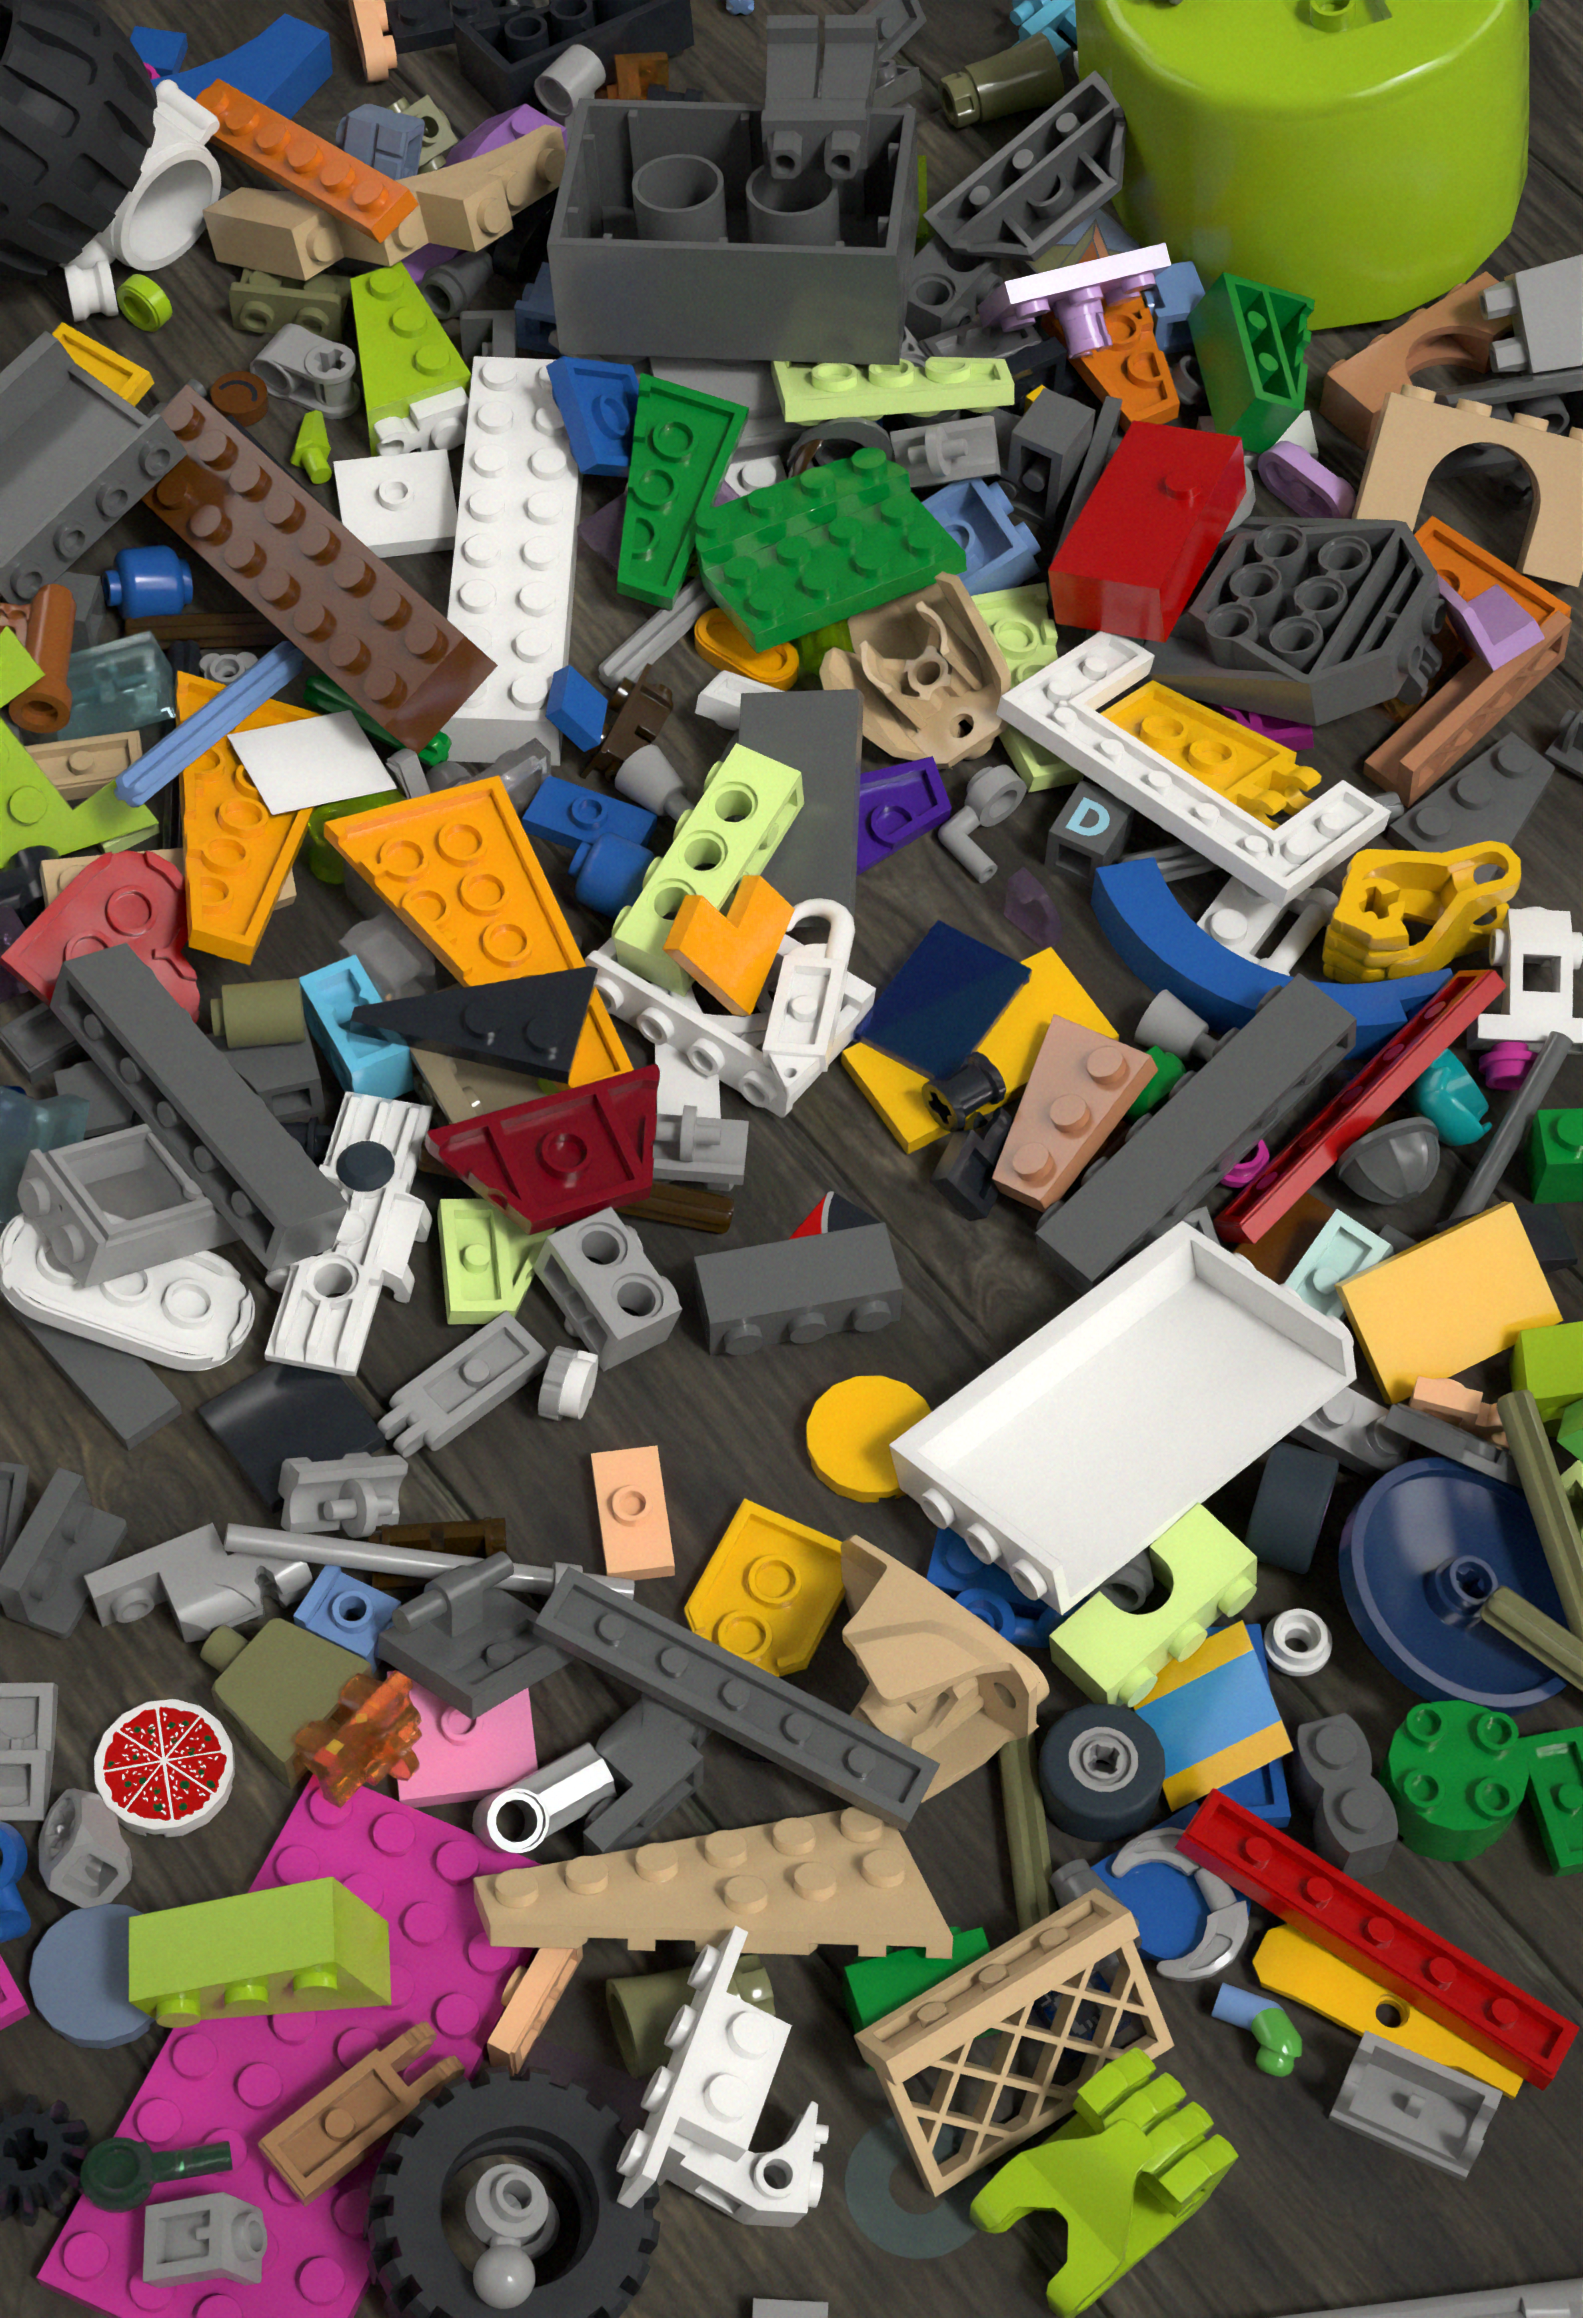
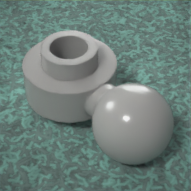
M501 2164L485 2172L471 2188L466 2199L465 2212L469 2226L474 2234L490 2246V2249L485 2251L476 2262L473 2271L474 2288L481 2300L487 2305L497 2309H510L523 2303L533 2290L535 2284L534 2265L530 2257L521 2250V2246L545 2222L548 2213V2197L540 2180L528 2169L515 2164ZM503 2192H508L516 2197L521 2204V2210L510 2207L504 2200Z

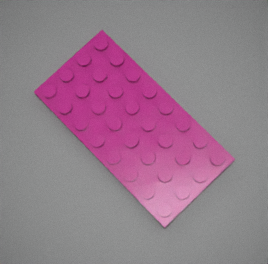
M317 1766L248 1893L333 1876L388 1921L392 2005L201 2020L193 2026L173 2028L92 2175L85 2193L81 2195L36 2277L40 2285L108 2318H354L372 2282L366 2264L371 2255L369 2242L363 2241L364 2216L368 2210L370 2200L368 2193L375 2172L391 2139L307 2207L301 2204L261 2154L258 2143L263 2137L377 2048L381 2052L399 2036L405 2034L408 2029H411L421 2021L429 2023L438 2034L436 2036L437 2039L424 2055L417 2058L406 2069L396 2072L405 2084L410 2086L436 2063L453 2055L466 2068L462 2076L467 2078L469 2082H472L488 2052L487 2041L506 2007L501 2005V1998L509 1979L520 1965L529 1969L540 1949L533 1947L490 1946L474 1901L473 1878L503 1873L510 1869L541 1866L542 1864L517 1853H499L487 1847L474 1834ZM225 2192L261 2208L263 2222L267 2231V2249L262 2257V2279L260 2283L245 2286L223 2277L159 2289L143 2282L146 2206Z

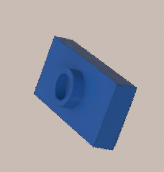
M547 774L522 818V826L524 831L576 851L582 841L593 846L598 837L607 832L618 834L646 848L657 828V815Z

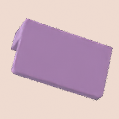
M1438 575L1440 597L1446 601V615L1453 628L1493 671L1545 639L1535 619L1498 584L1466 602Z

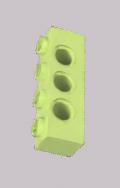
M737 743L724 763L717 761L713 765L705 780L704 795L694 810L687 809L681 815L674 830L673 844L664 858L656 857L652 861L643 880L642 893L633 907L627 905L621 910L612 929V939L615 943L619 965L635 975L685 997L695 979L662 950L674 923V920H667L662 917L670 912L679 911L685 895L704 896L726 917L743 876L760 875L804 805L802 775L800 771ZM734 815L746 817L739 822L724 821L726 818ZM703 863L716 865L714 868L706 871L693 869Z

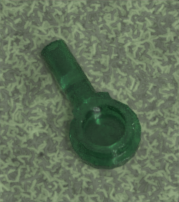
M113 2137L100 2142L88 2152L81 2166V2185L85 2197L94 2207L108 2213H124L139 2207L147 2200L154 2185L157 2183L233 2171L229 2141L152 2153L151 2147L145 2141L137 2142L131 2138Z

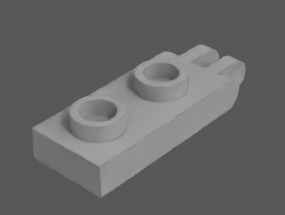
M506 1310L398 1390L389 1402L393 1410L379 1421L377 1427L382 1432L384 1438L389 1440L410 1426L396 1439L393 1445L404 1458L412 1455L425 1444L432 1451H436L547 1369L549 1354Z

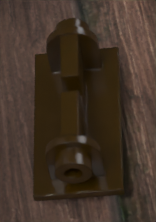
M647 663L633 681L624 676L610 696L607 708L614 711L608 724L604 722L600 745L585 751L591 756L580 775L583 779H586L594 767H597L605 772L606 780L615 786V778L623 763L635 751L650 745V743L635 735L634 732H638L652 742L657 738L668 715L673 710L674 704L671 700L673 697L672 691L668 687L658 683L651 685L645 681L652 668L651 664Z
M484 1517V1519L403 1525L382 1524V1526H376L372 1535L368 1536L369 1543L486 1559L499 1551L507 1554L505 1518L491 1519V1517ZM372 1571V1587L377 1590L423 1588L433 1580Z

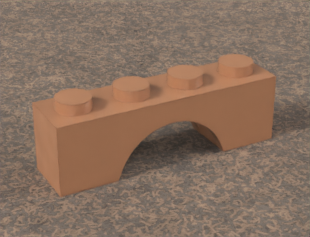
M1486 271L1467 284L1460 283L1436 304L1428 309L1421 308L1417 310L1406 323L1387 335L1380 334L1375 337L1361 352L1348 360L1342 359L1336 362L1324 376V388L1319 413L1363 451H1367L1372 444L1385 393L1393 392L1400 394L1402 384L1413 386L1409 377L1415 372L1436 365L1463 366L1483 374L1491 370L1488 343L1515 337L1511 315L1484 321L1481 314L1478 292L1499 283V281Z

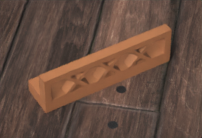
M1558 610L1541 627L1539 626L1545 639L1495 671L1476 655L1365 760L1363 774L1386 792H1396L1401 803L1409 808L1564 660L1572 620Z

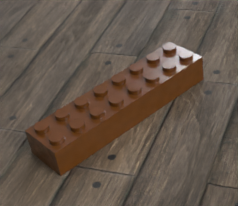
M186 384L159 415L162 416L188 454L156 483L141 500L373 719L408 749L413 750L418 755L498 665L201 395Z

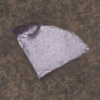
M1022 867L1008 879L1004 916L1042 948L1053 947L1063 939L1060 917L1042 885L1027 869Z

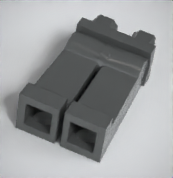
M767 15L765 110H762L761 115L764 169H770L771 176L774 179H795L797 175L802 173V169H825V173L830 175L832 179H853L857 169H867L868 167L867 141L879 64L877 15H825V48L820 98H818L821 64L818 15Z

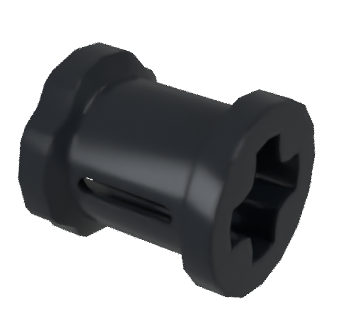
M978 1051L971 1052L965 1056L963 1066L943 1080L931 1079L922 1087V1098L926 1108L934 1120L949 1132H956L965 1125V1118L986 1103L993 1105L1001 1102L1005 1098L1006 1093L1005 1082L999 1070L984 1054Z

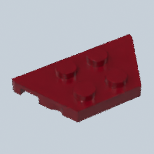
M656 1063L427 1131L425 1146L428 1153L528 1235L587 1218L609 1207L616 1209L649 1199L653 1181V1145L656 1138L657 1089L660 1082V1069Z

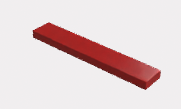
M1489 969L1458 971L1213 1220L1214 1229L1223 1241L1255 1244L1507 987L1496 971Z
M1211 1789L1174 1847L1175 1849L1540 2090L1544 2091L1554 2079L1580 2027L1217 1789Z

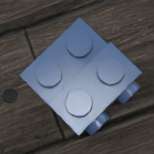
M981 478L953 482L921 502L965 551L967 571L957 574V576L961 579L970 596L1015 588L1041 571L1033 556L1042 550L1024 521L1015 527L1013 526L1007 515L1013 512L1014 508L996 481L988 487Z

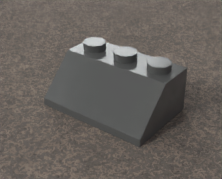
M1583 367L1546 371L1507 379H1492L1482 383L1432 390L1437 392L1434 400L1436 404L1456 408L1459 398L1479 402L1493 407L1490 415L1491 418L1510 423L1513 422L1515 413L1541 418L1549 421L1546 432L1569 437L1571 427L1583 429ZM1472 443L1459 447L1447 454L1435 466L1429 479L1434 481L1522 465L1512 454L1498 446L1487 443Z

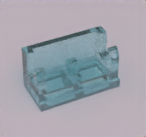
M151 631L71 653L67 686L73 695L69 723L57 731L59 741L122 733L176 717L172 667Z

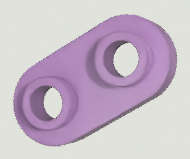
M1279 441L1260 455L1258 471L1263 483L1271 493L1303 518L1351 519L1356 503V495L1352 486L1345 479L1337 477L1317 462L1303 447L1289 441Z

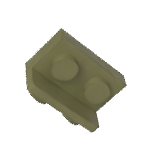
M244 267L240 283H231L229 290L233 328L277 334L285 324L292 323L300 325L309 332L327 340L343 341L353 303L350 279L354 277L318 273L304 281Z

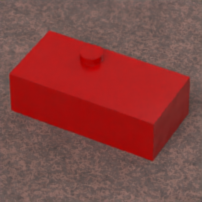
M1133 420L1048 569L1055 622L1057 624L1166 643L1247 491L1242 437Z

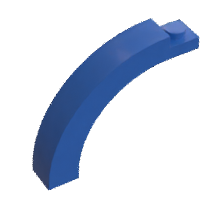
M1155 857L1096 868L1090 904L1103 932L1116 953L1131 971L1156 995L1162 990L1167 989L1205 1021L1210 1030L1221 1035H1225L1235 1027L1241 1030L1256 1016V1008L1269 990L1277 985L1284 988L1294 978L1250 962L1210 937L1178 904L1165 883ZM1451 968L1374 983L1336 984L1310 982L1357 1018L1355 1047L1342 1059L1356 1060L1374 1058L1454 976Z

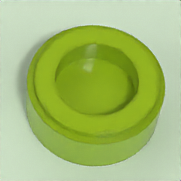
M133 274L117 289L116 296L120 309L138 328L155 332L171 318L172 306L168 297L148 277Z

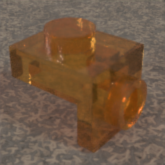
M653 52L614 55L615 85L606 86V99L647 100L650 83L666 85L667 91H669V62L667 53Z

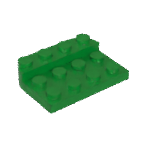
M874 447L860 449L850 458L810 468L802 474L768 487L758 488L750 494L718 507L706 508L700 511L695 518L697 528L695 544L701 583L756 653L937 583L934 577L942 571L953 575L967 571L965 551L911 492L909 472L901 465L887 460L885 452Z

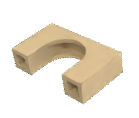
M1402 384L1400 394L1393 392L1385 393L1351 519L1403 521L1407 523L1413 533L1425 486L1435 466L1447 454L1459 447L1472 443L1492 444L1506 450L1520 462L1529 477L1532 488L1533 502L1531 515L1515 570L1531 576L1578 587L1583 573V429L1571 427L1569 437L1546 432L1548 420L1515 413L1513 422L1510 423L1491 418L1492 406L1461 398L1458 399L1456 408L1436 404L1434 400L1437 392L1407 384Z

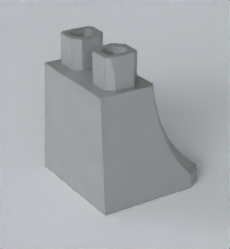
M1583 254L1504 277L1505 281L1496 283L1478 292L1481 314L1484 321L1511 315L1515 337L1488 343L1493 373L1521 371L1522 376L1583 366Z

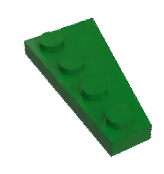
M640 373L632 458L617 578V593L671 611L673 610L696 552L695 532L697 528L695 518L700 511L714 507L748 422L749 407Z

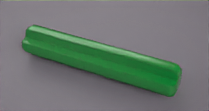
M324 673L318 676L312 675L306 680V689L303 694L305 703L327 715L351 710L365 734L399 751L407 748L373 719L328 675ZM439 731L417 755L419 761L430 767L447 761L449 758L448 751L452 745L449 736Z

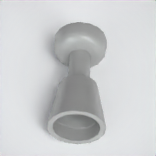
M650 744L635 751L623 763L615 778L616 789L657 816L664 817L670 815L678 822L685 810L695 809V806L686 798V785L657 745ZM730 816L724 821L735 822V818ZM703 863L697 866H705L710 863Z
M1167 989L1162 990L1151 1002L1137 1027L1134 1037L1136 1044L1150 1049L1157 1045L1164 1053L1167 1051L1171 1052L1180 1060L1190 1061L1196 1056L1206 1063L1213 1058V1050L1219 1042L1207 1035L1209 1030L1208 1024Z

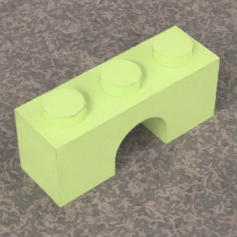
M1199 1502L1149 1546L1152 1575L1171 1594L1168 1601L1161 1608L1148 1614H1130L1117 1608L1098 1591L1049 1635L1052 1662L1095 1704H1114L1119 1707L1124 1703L1128 1707L1138 1704L1153 1689L1158 1680L1156 1674L1173 1658L1178 1662L1189 1658L1206 1639L1207 1631L1205 1629L1223 1613L1228 1617L1236 1615L1255 1595L1257 1590L1255 1586L1257 1583V1556Z

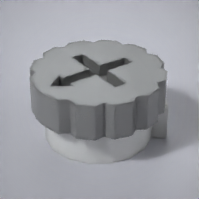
M557 1346L554 1349L540 1390L538 1415L540 1417L560 1421L563 1415L575 1419L583 1417L595 1386L598 1371V1355Z

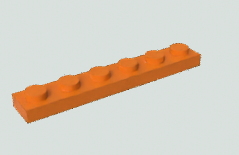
M219 78L210 87L204 89L195 100L217 116L220 123L219 129L210 137L209 142L379 244L419 205L407 187Z

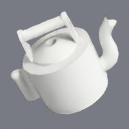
M167 79L160 82L155 89L158 107L154 109L153 124L156 128L152 147L147 149L140 168L142 173L132 192L127 193L123 202L114 213L116 217L103 233L98 232L82 248L83 252L68 264L62 263L58 266L64 268L65 266L76 265L82 270L93 268L97 261L108 260L109 264H111L117 258L127 266L142 271H151L169 265L182 256L197 241L206 228L202 210L219 199L221 189L219 165L204 146L219 129L220 123L217 116L181 91L174 81Z

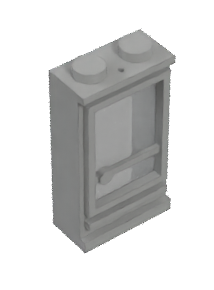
M146 1123L42 1153L39 1148L30 1150L21 1182L18 1185L16 1196L19 1199L22 1210L29 1218L35 1220L52 1244L57 1259L63 1265L69 1267L83 1288L242 1239Z

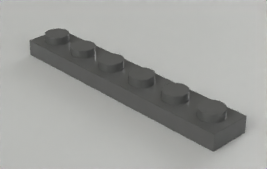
M569 1566L534 1623L533 1634L906 1832L940 1766V1763Z

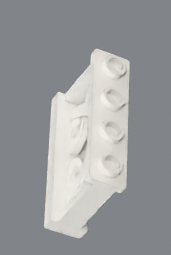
M678 911L670 912L662 918L675 920ZM784 934L756 1002L761 1013L751 1014V1016L703 1014L695 999L692 987L683 997L653 982L652 984L648 983L619 965L612 937L598 951H592L585 958L586 966L598 968L595 986L609 1014H614L640 1030L649 1041L659 1045L667 1043L688 1056L692 1065L701 1073L708 1076L719 1075V1080L742 1093L751 1104L757 1107H765L779 1117L784 1118L792 1109L793 1103L822 1073V1071H817L791 1097H786L772 1067L764 1066L763 1052L760 1051L763 1048L773 1005L768 991L776 992L784 955H788L790 951L800 946H805ZM848 971L829 1064L852 1040L856 1042L870 1027L876 988Z

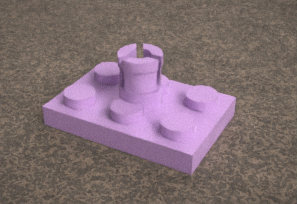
M1166 243L1006 281L977 306L982 326L987 328L1001 324L1003 332L1015 331L1036 323L1034 317L1054 311L1055 319H1059L1060 326L1063 328L1069 359L1093 355L1092 350L1097 352L1107 350L1113 346V343L1106 328L1101 299L1106 298L1109 307L1117 306L1138 299L1140 297L1139 291L1155 286V277L1171 266Z

